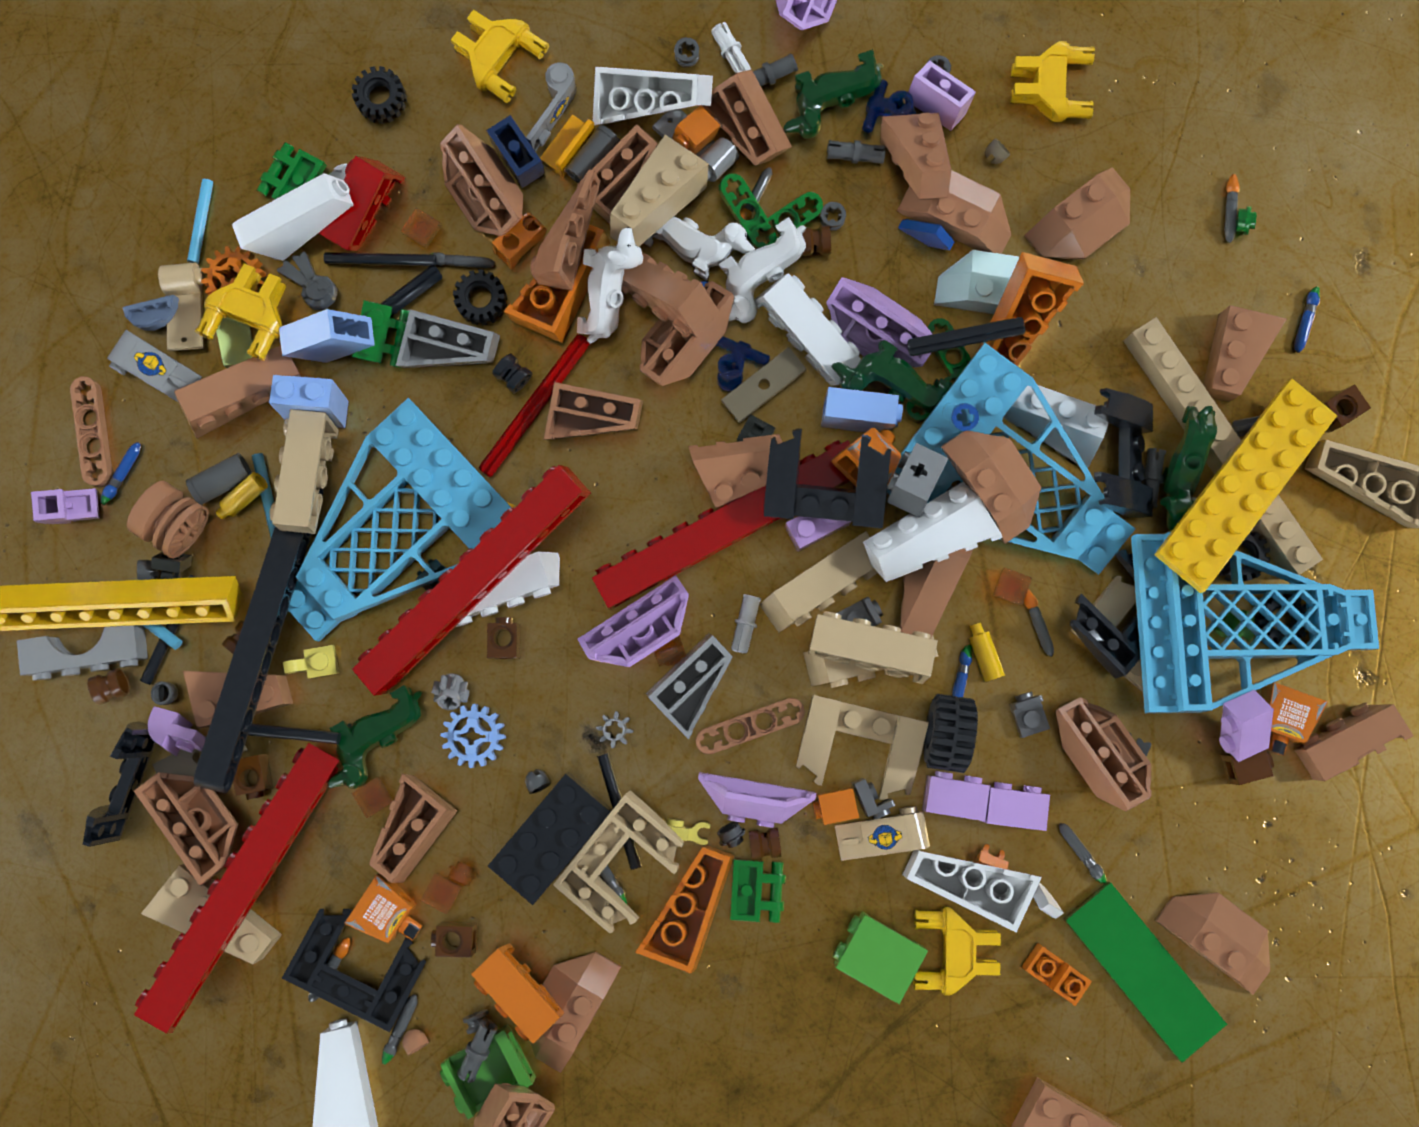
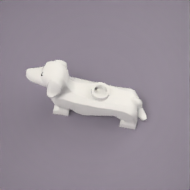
M675 216L644 242L645 245L651 248L653 237L664 240L682 259L693 263L692 266L695 267L693 272L706 281L709 277L708 269L718 266L733 250L743 254L756 250L746 240L747 232L745 228L738 223H730L718 234L708 236L698 230L699 226L693 220L685 217L682 221Z
M788 217L775 226L778 232H781V236L777 238L775 243L748 252L740 259L739 263L732 256L719 263L720 268L727 275L726 290L734 295L729 321L738 320L741 323H747L755 318L757 313V306L754 300L755 289L767 280L774 282L784 275L783 270L801 257L806 248V243L802 236L806 229L804 225L796 229Z
M627 227L621 230L617 246L598 248V253L595 249H584L583 264L592 267L588 277L591 310L587 321L585 317H578L577 333L590 335L587 338L589 344L599 338L607 339L617 329L619 308L624 299L621 292L624 269H632L643 263L642 251L635 244L632 228Z

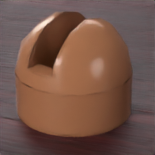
M414 1029L404 1035L402 1043L409 1056L429 1044V1041L422 1031Z

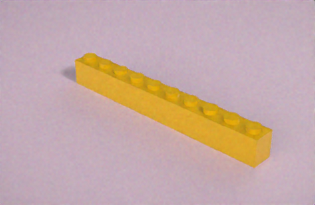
M236 576L0 586V631L235 622L243 596Z

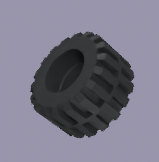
M936 694L931 702L927 716L929 724L924 741V760L926 766L932 769L965 773L972 761L977 736L978 712L975 701L971 698Z

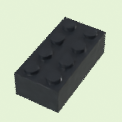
M568 772L489 863L488 867L530 904L534 905L613 809Z

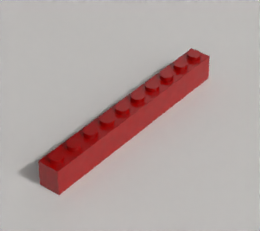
M836 440L824 448L826 452L816 457L813 453L801 459L798 484L839 488L850 482L831 462L836 455L850 445L849 440L843 443L840 440ZM766 486L724 504V507L715 512L713 508H710L697 516L699 518L698 521L690 525L688 522H684L672 529L674 534L664 539L662 535L655 537L646 543L648 548L637 552L636 549L631 550L621 556L622 561L614 566L608 563L595 570L597 575L592 577V580L609 610L616 608L781 519L764 516Z
M558 465L557 467L552 466L543 474L542 478L544 480L536 487L529 488L521 496L522 501L515 508L512 507L500 517L501 522L495 528H490L479 538L481 542L474 549L470 548L460 556V563L454 569L445 571L439 577V583L433 589L425 591L418 598L419 603L413 609H408L399 616V623L393 629H388L379 636V643L373 649L366 650L358 657L359 663L352 670L373 696L387 694L591 494L569 467Z
M308 743L305 749L301 747L296 752L292 763H294L293 768L289 774L284 773L278 780L275 787L278 791L272 800L268 798L259 811L261 817L257 824L248 827L242 837L244 844L238 853L234 851L225 863L226 872L221 879L216 878L208 889L207 895L210 897L203 907L199 905L193 912L189 920L192 925L186 934L181 933L173 943L171 949L174 950V953L168 962L163 961L155 971L153 977L156 981L150 990L145 989L137 999L135 1006L138 1009L134 1016L166 1034L174 1032L325 793L330 778L342 766L340 760Z

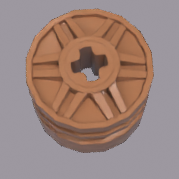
M162 480L150 486L139 497L128 516L127 528L128 531L143 541H152L154 548L163 551V554L174 559L185 553L200 536L207 523L209 512L208 508L196 503L190 497L184 498L183 492Z

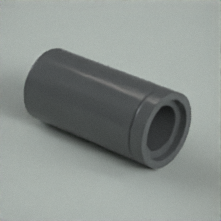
M600 124L564 168L565 172L576 183H579L588 170H592L620 142V139L609 128Z
M236 453L187 479L186 485L195 501L203 505L235 488L252 471L244 457L240 453Z

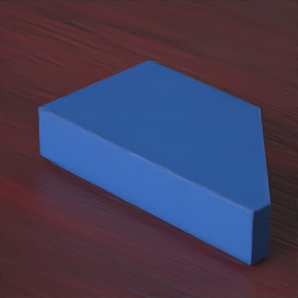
M903 219L898 226L901 231L929 247L950 250L955 243L945 229L938 224Z

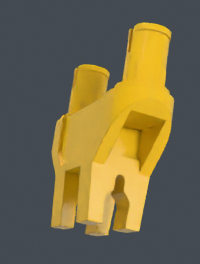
M473 9L467 20L471 23L470 28L480 35L479 39L475 43L457 31L452 37L451 42L455 44L454 50L471 61L477 88L481 91L489 90L505 103H508L511 100L508 96L513 97L515 95L516 87L497 76L499 71L517 47L522 46L538 59H541L544 56L541 52L546 54L549 43L530 32L529 25L522 20L505 19L491 21Z
M1059 41L1040 56H1016L1015 63L1011 66V77L1033 78V83H1015L1014 90H1011L1010 103L1033 104L1044 116L1054 122H1063L1066 118L1091 120L1093 101L1068 100L1066 97V77L1068 64L1093 65L1095 54L1092 53L1095 52V47L1070 46L1067 41Z
M244 263L233 283L214 291L206 298L204 302L206 311L195 332L204 338L213 340L222 319L227 317L254 327L258 332L247 353L254 358L259 357V360L265 361L274 339L280 337L279 327L283 325L277 306L286 289V285L281 283L280 277L269 273L259 293L255 292L262 276L255 272L256 269Z
M944 907L941 911H914L916 919H923L914 920V928L916 930L941 929L943 933L942 969H940V972L917 971L914 977L915 980H913L914 990H940L944 996H950L965 986L976 975H1000V962H997L996 959L976 958V945L1001 946L1000 932H997V930L972 929L950 907Z

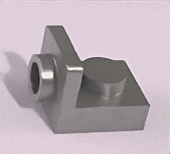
M869 597L837 613L841 615L842 620L853 622L854 618L865 619L871 622V626L882 623L880 619L883 615L877 601H871Z
M1031 691L1015 696L1017 702L1009 704L1020 738L1050 729L1041 703L1044 701L1042 695L1033 696Z
M864 778L851 782L865 816L870 817L873 815L874 819H878L891 813L889 808L895 806L894 801L888 799L876 804L874 800L878 799V794L872 782L867 783Z

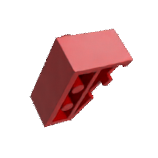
M355 156L347 164L345 169L346 176L344 178V182L349 187V194L354 205L319 232L322 236L349 251H359L377 223V220L374 219L377 211L382 204L388 206L392 200L388 197V194L396 182L402 184L406 178L378 160Z

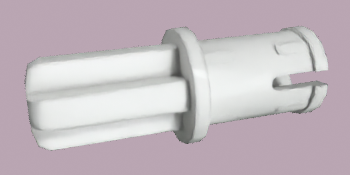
M727 23L717 24L711 30V34L720 46L721 56L725 59L727 58L735 74L751 70L740 50L742 47L740 42H736Z
M743 594L739 617L735 619L737 626L731 646L733 651L739 653L748 652L753 628H757L755 620L761 598Z

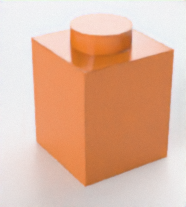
M700 105L677 124L672 139L696 155L715 139L721 125Z
M851 787L816 794L817 801L812 802L816 819L821 818L824 825L859 818L854 791Z

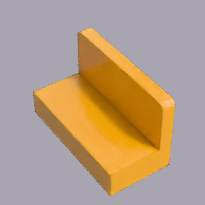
M572 114L540 157L542 164L564 178L567 174L564 168L595 131L594 122L590 119L583 122Z

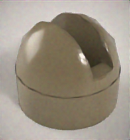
M996 138L987 146L985 151L986 158L991 154L995 157L991 161L993 164L1002 163L1011 155L1007 148Z

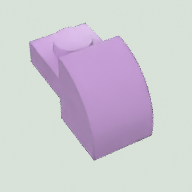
M95 488L31 492L33 521L37 523L67 524L71 523V521L100 519L98 495Z
M153 707L148 719L149 735L154 742L171 754L177 756L180 749L190 753L194 749L202 751L206 737L200 732L191 729L193 724L179 713Z

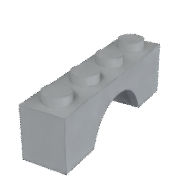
M142 625L104 627L98 643L91 650L80 655H75L68 651L61 643L59 637L42 636L17 640L20 675L32 676L33 681L51 679V673L61 672V676L79 675L80 669L90 668L91 672L109 670V665L118 663L120 668L138 666V660L148 659L145 627Z

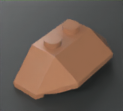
M457 124L440 142V149L443 152L442 166L445 186L474 230L503 236L522 219L523 193L494 149L465 127Z
M1113 167L1105 170L1054 207L1024 237L1040 257L1085 259L1130 224V188Z
M952 170L948 197L919 199L909 186L897 209V212L915 221L941 225L952 239L978 251L1002 254L1011 236L1001 194Z
M713 281L705 284L704 288L718 308L719 313L698 338L689 332L686 335L682 334L672 325L673 322L669 319H666V321L658 319L642 339L640 371L661 386L690 377L726 333L734 300L733 293Z
M963 431L941 446L963 482L980 497L1001 532V540L1004 544L1030 527L1042 487L1010 438L974 431Z
M1082 697L1056 710L1062 748L1096 797L1126 812L1152 797L1150 790L1151 763L1116 714L1100 706L1088 703V700Z
M158 772L134 790L139 800L200 886L225 868L224 866L231 852L238 823L214 790L196 787L193 776Z
M1220 893L1173 896L1155 919L1156 922L1252 995H1254L1270 972L1268 930Z
M598 952L554 964L543 986L565 1014L534 1044L530 1041L536 1059L556 1071L562 1072L621 968L620 965Z
M509 1083L494 1084L474 1120L473 1127H545L555 1110V1106L525 1086L511 1085Z

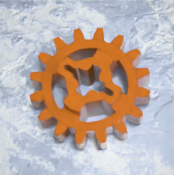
M226 246L224 254L217 250L214 251L215 260L206 259L210 267L202 268L201 271L207 275V278L202 279L201 283L208 287L205 293L209 296L218 290L217 281L222 283L221 288L233 283L244 263L256 269L255 272L262 276L261 278L265 277L266 273L259 269L263 264L257 258L254 259L255 255L252 252H244L239 246L233 252L229 246ZM262 280L259 281L255 292L259 293L257 291L258 287L261 288L264 284Z

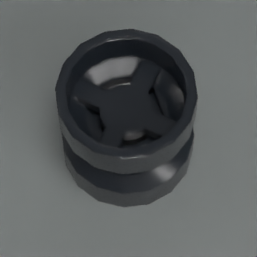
M512 353L502 358L492 371V374L498 380H503L506 383V387L513 394L519 392L533 375L527 367H521L518 364V359Z

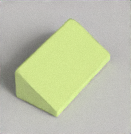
M228 317L223 318L216 333L223 365L229 368L252 358L247 353V350L250 348L253 339L250 326Z

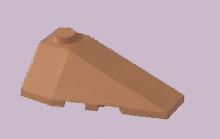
M588 170L540 245L537 256H534L532 259L531 273L540 285L569 291L573 289L600 186V180L595 170Z
M963 548L948 554V559L940 562L931 560L923 563L922 569L904 575V598L902 600L900 621L901 633L912 635L914 631L930 634L932 637L973 549L966 551Z

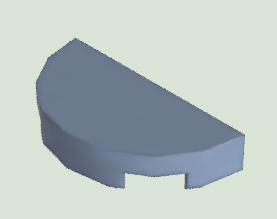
M173 294L123 307L124 315L135 327L144 331H155L164 327L173 319L178 309L179 298Z

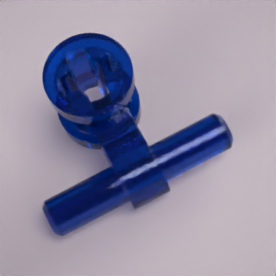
M882 79L881 84L875 88L873 96L868 99L866 105L867 114L862 126L863 131L867 133L873 132L878 116L916 114L912 95L907 91H897L889 98H884L888 82Z
M722 336L716 346L733 353L722 356L718 361V385L726 391H733L743 382L742 373L746 359L765 366L770 361V355L751 348V344L744 341L736 342Z

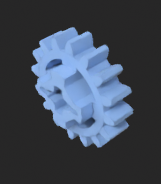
M472 704L471 711L466 706H460L461 714L451 712L450 715L453 721H444L443 723L449 729L448 732L441 733L440 735L448 740L447 743L442 745V748H450L452 750L448 755L449 759L456 756L459 757L457 763L459 766H462L466 761H468L469 768H475L476 761L481 766H486V758L495 760L497 757L494 750L502 751L504 748L498 742L499 740L506 739V735L499 734V730L505 725L504 723L496 724L495 720L499 715L494 713L489 716V707L484 706L481 712L479 711L478 704ZM468 717L467 724L461 730H456L458 724ZM482 719L490 725L492 731H487L481 725ZM473 728L475 733L486 736L474 740V744L472 739L461 736L462 734L473 732ZM455 741L462 743L465 747V753L458 748ZM485 742H491L489 748L479 755L480 747Z

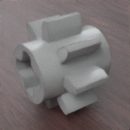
M457 674L442 675L440 682L434 681L431 692L435 694L433 701L437 702L445 710L460 708L461 702L467 703L468 682H464L463 678Z
M615 711L614 719H609L608 716L603 715V720L606 723L604 726L596 727L597 730L603 731L604 734L600 742L607 739L611 740V748H615L617 740L626 745L625 734L633 733L632 729H627L626 723L629 722L630 718L627 717L620 720L618 711ZM614 721L618 722V727L623 728L622 733L617 734L616 738L612 737L611 732H607L608 726H613Z

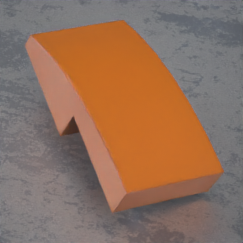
M1039 943L1036 944L1021 968L1074 1006L1077 1005L1092 982Z

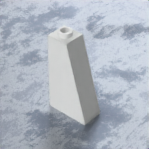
M323 173L240 218L232 224L240 248L284 261L354 205L349 194L348 185L340 178Z
M340 1019L330 1022L329 1027L320 1034L313 1127H378L357 1021L348 1023L347 1019Z

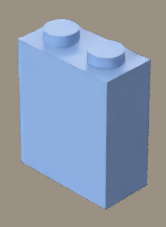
M326 309L279 327L282 356L328 363L375 346L371 317Z
M273 375L269 404L284 420L286 418L289 419L290 409L326 412L337 428H345L349 401L332 379Z
M828 387L824 398L821 427L867 432L871 428H876L879 432L883 429L892 431L894 427L897 428L898 422H901L903 405L898 404L899 395Z

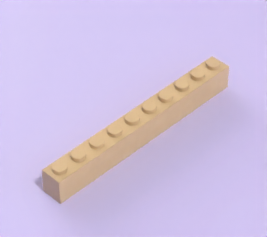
M1155 317L1132 332L1123 342L1183 429H1185L1186 423L1182 422V418L1187 406L1197 407L1198 412L1205 406L1213 407V411L1216 412L1214 418L1217 424V434L1210 448L1206 463L1215 475L1240 443L1241 439L1160 321ZM1278 494L1252 530L1261 534L1258 537L1259 539H1266L1267 543L1264 544V547H1270L1268 554L1277 567L1300 575L1322 561L1323 558Z

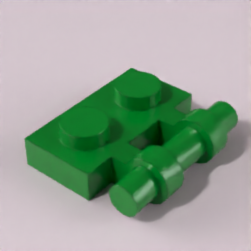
M284 142L280 151L276 150L272 157L274 161L268 171L263 172L261 175V183L256 191L267 196L271 188H275L271 196L275 200L320 176L327 165L324 161L301 149L298 150L294 158L290 157L295 148ZM284 166L288 167L283 178L281 180L278 179V176L281 173Z
M363 300L361 316L371 317L375 346L355 352L352 357L381 363L383 352L392 354L390 366L398 367L396 363L410 311L401 309L399 320L390 318L392 306ZM388 327L397 329L394 345L385 343Z
M734 859L730 920L760 922V911L768 910V921L780 923L781 911H784L782 885L786 883V874H783L784 862L772 861L771 873H763L762 860ZM762 883H771L770 900L761 899Z

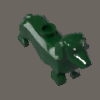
M873 49L858 54L859 62H863V64L857 66L854 70L826 72L820 74L814 80L809 71L795 75V91L798 93L796 108L799 116L786 122L783 128L784 132L799 133L804 139L815 138L822 127L820 114L823 109L839 105L840 108L849 107L855 102V99L873 92L881 84L882 76L880 70L884 67L882 63L876 64Z
M886 340L879 342V351L862 357L854 369L841 362L831 365L832 369L840 377L839 386L842 389L862 391L868 384L877 381L890 389L888 394L899 395L898 401L900 403H903L906 399L928 413L933 411L952 386L942 378L940 380L935 379L933 382L934 386L926 384L909 363L901 358L893 357L897 348Z
M1205 406L1200 412H1198L1197 407H1186L1182 422L1186 423L1184 435L1171 458L1169 467H1165L1163 472L1164 491L1167 497L1162 498L1160 503L1168 510L1167 527L1171 531L1195 502L1192 500V496L1198 486L1210 448L1217 434V424L1214 418L1216 412L1213 411L1212 406Z
M403 685L390 693L393 699H398V702L391 705L390 709L361 717L353 724H346L345 721H341L329 728L331 732L341 733V740L337 744L336 754L343 767L340 772L330 778L328 782L330 789L343 785L350 789H356L366 783L368 779V770L365 762L367 753L379 745L381 748L392 745L398 740L396 735L416 723L421 716V710L418 705V699L423 694L421 691L413 693L412 688Z

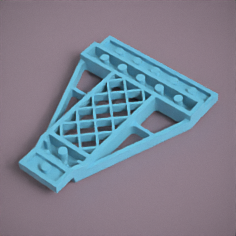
M984 342L900 453L901 459L905 451L912 452L916 443L947 457L941 446L963 432L953 424L951 419L952 411L959 404H971L978 411L979 421L973 429L968 431L1005 436V438L1010 436L1027 448L1020 449L1018 452L1020 454L1028 453L1030 470L1034 476L1036 472L1051 470L1053 486L1042 487L1040 493L1054 491L1056 506L1039 508V502L1037 501L1034 511L1037 528L1030 524V527L1026 529L1036 536L1037 540L1032 541L1016 536L1009 542L1079 560L1099 575L1136 528L1112 510L1099 505V500L1105 499L1103 493L1033 377ZM1027 386L1032 388L1051 420L1034 442L1026 441L1002 422L1004 415ZM968 409L960 410L962 414L958 412L957 419L962 421V425H968V420L972 421L973 415L968 413ZM996 426L1002 430V432L991 433ZM1054 427L1084 474L1085 479L1083 481L1040 451L1041 443ZM1032 453L1050 466L1034 468ZM949 459L927 503L945 493L954 481L963 482ZM897 466L895 473L900 475L902 469ZM1056 471L1073 483L1058 485ZM1079 487L1087 493L1082 500ZM1075 488L1076 503L1060 505L1058 490ZM887 489V493L889 495L891 494V490ZM1075 508L1062 524L1061 510ZM1056 511L1058 526L1042 528L1040 513ZM1057 531L1052 538L1044 534Z
M407 398L365 437L296 575L298 581L288 611L315 641L320 642L340 622L356 616L359 612L422 588L424 585L437 582L445 571L454 569L458 564L435 573L421 557V554L449 528L469 549H474L481 542L479 540L481 535L488 529L495 528L501 522L500 517L512 507L426 415ZM376 447L397 470V476L374 498L368 499L354 483L371 449ZM409 483L414 489L404 487ZM352 489L363 501V508L326 541ZM400 494H414L413 509L400 508ZM420 496L432 509H420ZM394 497L393 508H382ZM379 513H393L392 528H378ZM399 514H413L412 529H398ZM419 514H433V526L431 529H418ZM372 518V528H361ZM358 533H372L371 548H357ZM378 533H392L391 549L377 548ZM398 534H412L410 549H397ZM418 534H425L418 540ZM351 537L350 548H339ZM337 552L350 553L349 568H336ZM357 553H370L369 569L356 568ZM377 553L390 554V567L388 569H376ZM397 554H403V555L396 561ZM330 556L329 565H328V564L325 562V560ZM415 560L429 573L424 578L377 596ZM336 573H349L348 586ZM355 573H369L367 589H354ZM375 573L382 574L375 580Z
M1171 532L1165 534H1135L1131 536L1145 713H1203L1212 711L1222 706L1223 703L1254 689L1258 690L1347 650L1379 649L1373 590H1344L1331 584H1320L1236 550L1230 558L1232 584H1211L1205 592L1199 593L1154 555ZM1241 563L1285 580L1290 584H1244ZM1224 594L1236 595L1230 601ZM1252 594H1264V596L1258 600ZM1281 594L1293 595L1288 600H1286ZM1242 596L1253 606L1247 615L1235 606ZM1213 597L1225 606L1218 616L1206 606ZM1270 597L1282 606L1275 615L1264 606ZM1298 597L1306 602L1307 611L1303 615L1292 605ZM1229 611L1241 621L1234 630L1222 621ZM1258 611L1269 621L1262 630L1251 621ZM1286 611L1297 620L1291 629L1279 620ZM1205 616H1207L1212 621V623L1207 628L1205 625ZM1216 626L1228 636L1221 645L1209 636ZM1245 626L1256 635L1249 645L1238 636V633ZM1273 626L1284 635V638L1278 644L1266 635ZM1302 626L1309 632L1310 640L1307 644L1295 635ZM1290 640L1298 649H1283V647ZM1233 641L1242 650H1225V648ZM1262 641L1269 649L1254 648ZM1207 645L1210 646L1213 650H1208ZM1208 659H1236L1239 662L1241 690L1212 702ZM1251 659H1297L1298 662L1295 666L1252 684Z

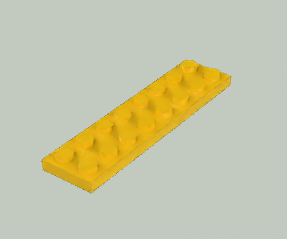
M1293 378L1286 381L1154 555L1199 593L1205 592L1338 415Z

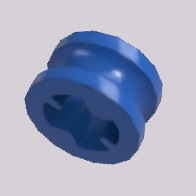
M962 403L953 409L951 419L956 428L968 431L978 424L979 414L971 404ZM962 409H968V413L973 415V420H968V425H962V421L957 419L958 412L962 414L960 411Z

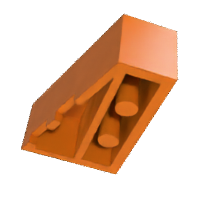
M508 943L492 953L471 975L476 979L474 981L476 988L484 995L489 994L496 1002L494 1004L496 1010L504 1018L509 1016L517 1025L515 1030L523 1040H530L534 1044L565 1013L542 984L539 985L529 973L532 970L526 963L521 965L511 953L515 949Z

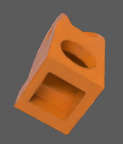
M528 212L505 235L498 236L492 242L493 252L512 270L519 263V259L544 237L547 228Z

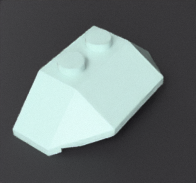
M978 250L970 251L938 277L934 305L994 314L1019 257Z

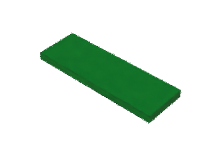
M1108 881L1064 918L1069 927L1181 1063L1228 1025L1111 882Z

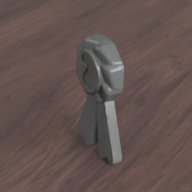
M302 252L300 256H292L300 270H297L286 260L283 262V266L277 269L279 274L303 288L301 296L309 308L324 310L335 302L337 297L336 285L329 277L315 274L309 257L305 252Z

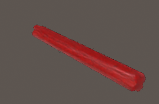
M581 334L575 336L481 462L479 470L486 476H493L551 398L554 383L563 382L590 344L586 337Z

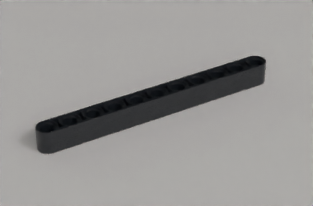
M319 489L318 494H322V498L324 494L323 489ZM277 527L274 528L195 770L194 785L196 787L227 793L233 784L297 583L296 575L304 561L311 533L280 531Z

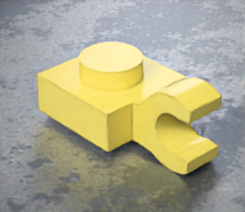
M335 645L303 650L305 659L283 662L285 674L307 671L308 679L339 674Z
M667 818L666 823L683 841H694L700 845L708 844V839H702L698 836V830L700 828L710 829V823L701 821L689 828L684 826V821Z

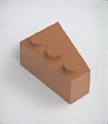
M752 70L736 73L712 89L711 106L702 105L732 138L731 141L755 166L771 161L792 147Z
M637 124L592 169L595 170L600 180L593 209L609 224L610 213L658 145Z
M1231 305L1218 315L1203 384L1213 399L1230 402L1242 394L1287 320L1286 318Z
M555 382L544 440L638 429L643 401L641 399Z
M779 434L744 438L743 441L725 443V441L716 442V445L688 446L692 461L716 508L766 486L770 443L773 437L776 438L777 444L782 443L783 441Z
M183 671L197 728H210L227 673ZM267 675L255 715L293 704L286 676Z
M1362 703L1350 710L1352 715L1345 719L1337 718L1326 725L1327 730L1319 735L1318 733L1311 734L1305 744L1294 749L1312 779L1326 781L1360 764L1358 760L1371 752L1376 751L1379 754L1387 750L1384 744L1395 738L1407 740L1414 736L1395 705H1368L1367 703Z
M403 773L399 781L401 784L397 795L389 808L391 811L386 825L381 830L369 863L371 867L391 883H403L457 812L455 808L417 777Z

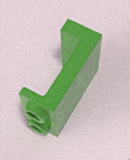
M862 911L859 917L854 915L849 923L847 931L850 934L845 943L840 941L832 956L836 959L834 965L838 970L900 1004L928 950L918 942L908 939Z
M509 1024L501 1027L495 1033L489 1046L490 1053L488 1058L482 1061L474 1082H467L469 1074H467L465 1081L457 1076V1072L466 1056V1047L445 1058L440 1065L442 1068L440 1070L441 1078L447 1087L451 1086L455 1094V1106L461 1114H465L467 1119L474 1117L476 1112L480 1111L494 1084L509 1083L527 1088L533 1084L536 1078Z

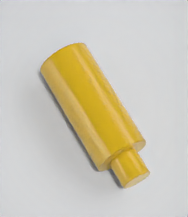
M252 472L220 500V508L216 510L217 516L221 519H225L228 515L236 516L268 488L266 480L260 474Z
M981 622L970 626L973 637H970L969 640L984 681L988 682L1005 676L990 632L984 633Z

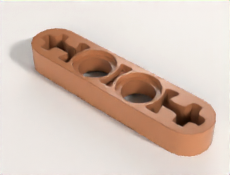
M81 376L76 378L70 386L81 475L87 484L95 487H104L109 484L111 477H113L102 390L95 380ZM85 385L91 387V390L87 391V397L81 394V390L85 389ZM87 400L94 403V405L88 404ZM88 411H94L96 413V421L92 425L86 426L83 422L84 414ZM97 438L100 442L99 450L95 453H89L87 450L88 442L91 439ZM89 459L96 460V463L89 461ZM96 467L103 471V474L98 475V480L92 477V473L96 472Z
M789 698L704 728L696 737V746L704 754H714L789 727L802 720L805 713L804 706L798 699ZM791 703L793 707H799L796 719L792 720L790 716L782 717L780 719L783 721V724L777 726V717L772 708L778 707V713L787 709L786 704ZM764 712L772 717V725L766 730L759 729L755 723L757 715ZM736 722L741 723L745 728L744 736L738 740L732 739L728 735V727ZM723 726L724 736L729 742L728 744L722 745L721 739L714 742V748L710 750L707 746L701 745L700 741L704 739L705 733L709 732L710 736L719 735L717 728Z

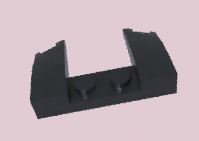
M1108 388L1100 389V394L1107 398L1108 401L1104 402V406H1095L1094 415L1119 428V476L1105 472L1094 473L1095 482L1106 484L1103 490L1105 499L1099 500V505L1130 519L1153 517V488L1142 484V480L1145 478V469L1142 464V452L1145 450V441L1142 433L1153 432V404L1128 393Z
M797 428L793 430L794 438L777 444L775 437L771 439L764 516L793 519L794 516L851 521L854 526L883 528L891 449L887 448L883 455L868 446L871 437L862 435L856 490L798 484L802 429Z
M1122 549L1115 556L1134 580L1132 553L1127 554L1126 549ZM1083 594L1078 595L1075 603L1079 605L1076 620L1070 621V626L1088 650L1115 679L1126 676L1140 660L1137 614L1120 632Z
M143 722L127 724L110 757L124 759L119 769L121 776L118 784L110 792V805L95 808L87 815L82 845L91 847L120 840L137 796L134 790L141 785L156 742L149 735L148 724Z
M319 909L282 979L391 1032L426 961L423 959L418 963L408 949L413 943L405 937L379 989L376 990L326 965L346 926L345 921L353 910L343 909V915L324 916V909Z

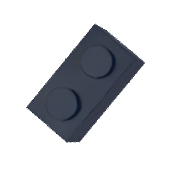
M511 115L486 130L492 145L521 188L545 174L541 159Z

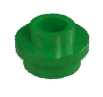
M1246 206V209H1238L1236 232H1243V235H1248L1249 229H1255L1257 212H1251L1252 206Z

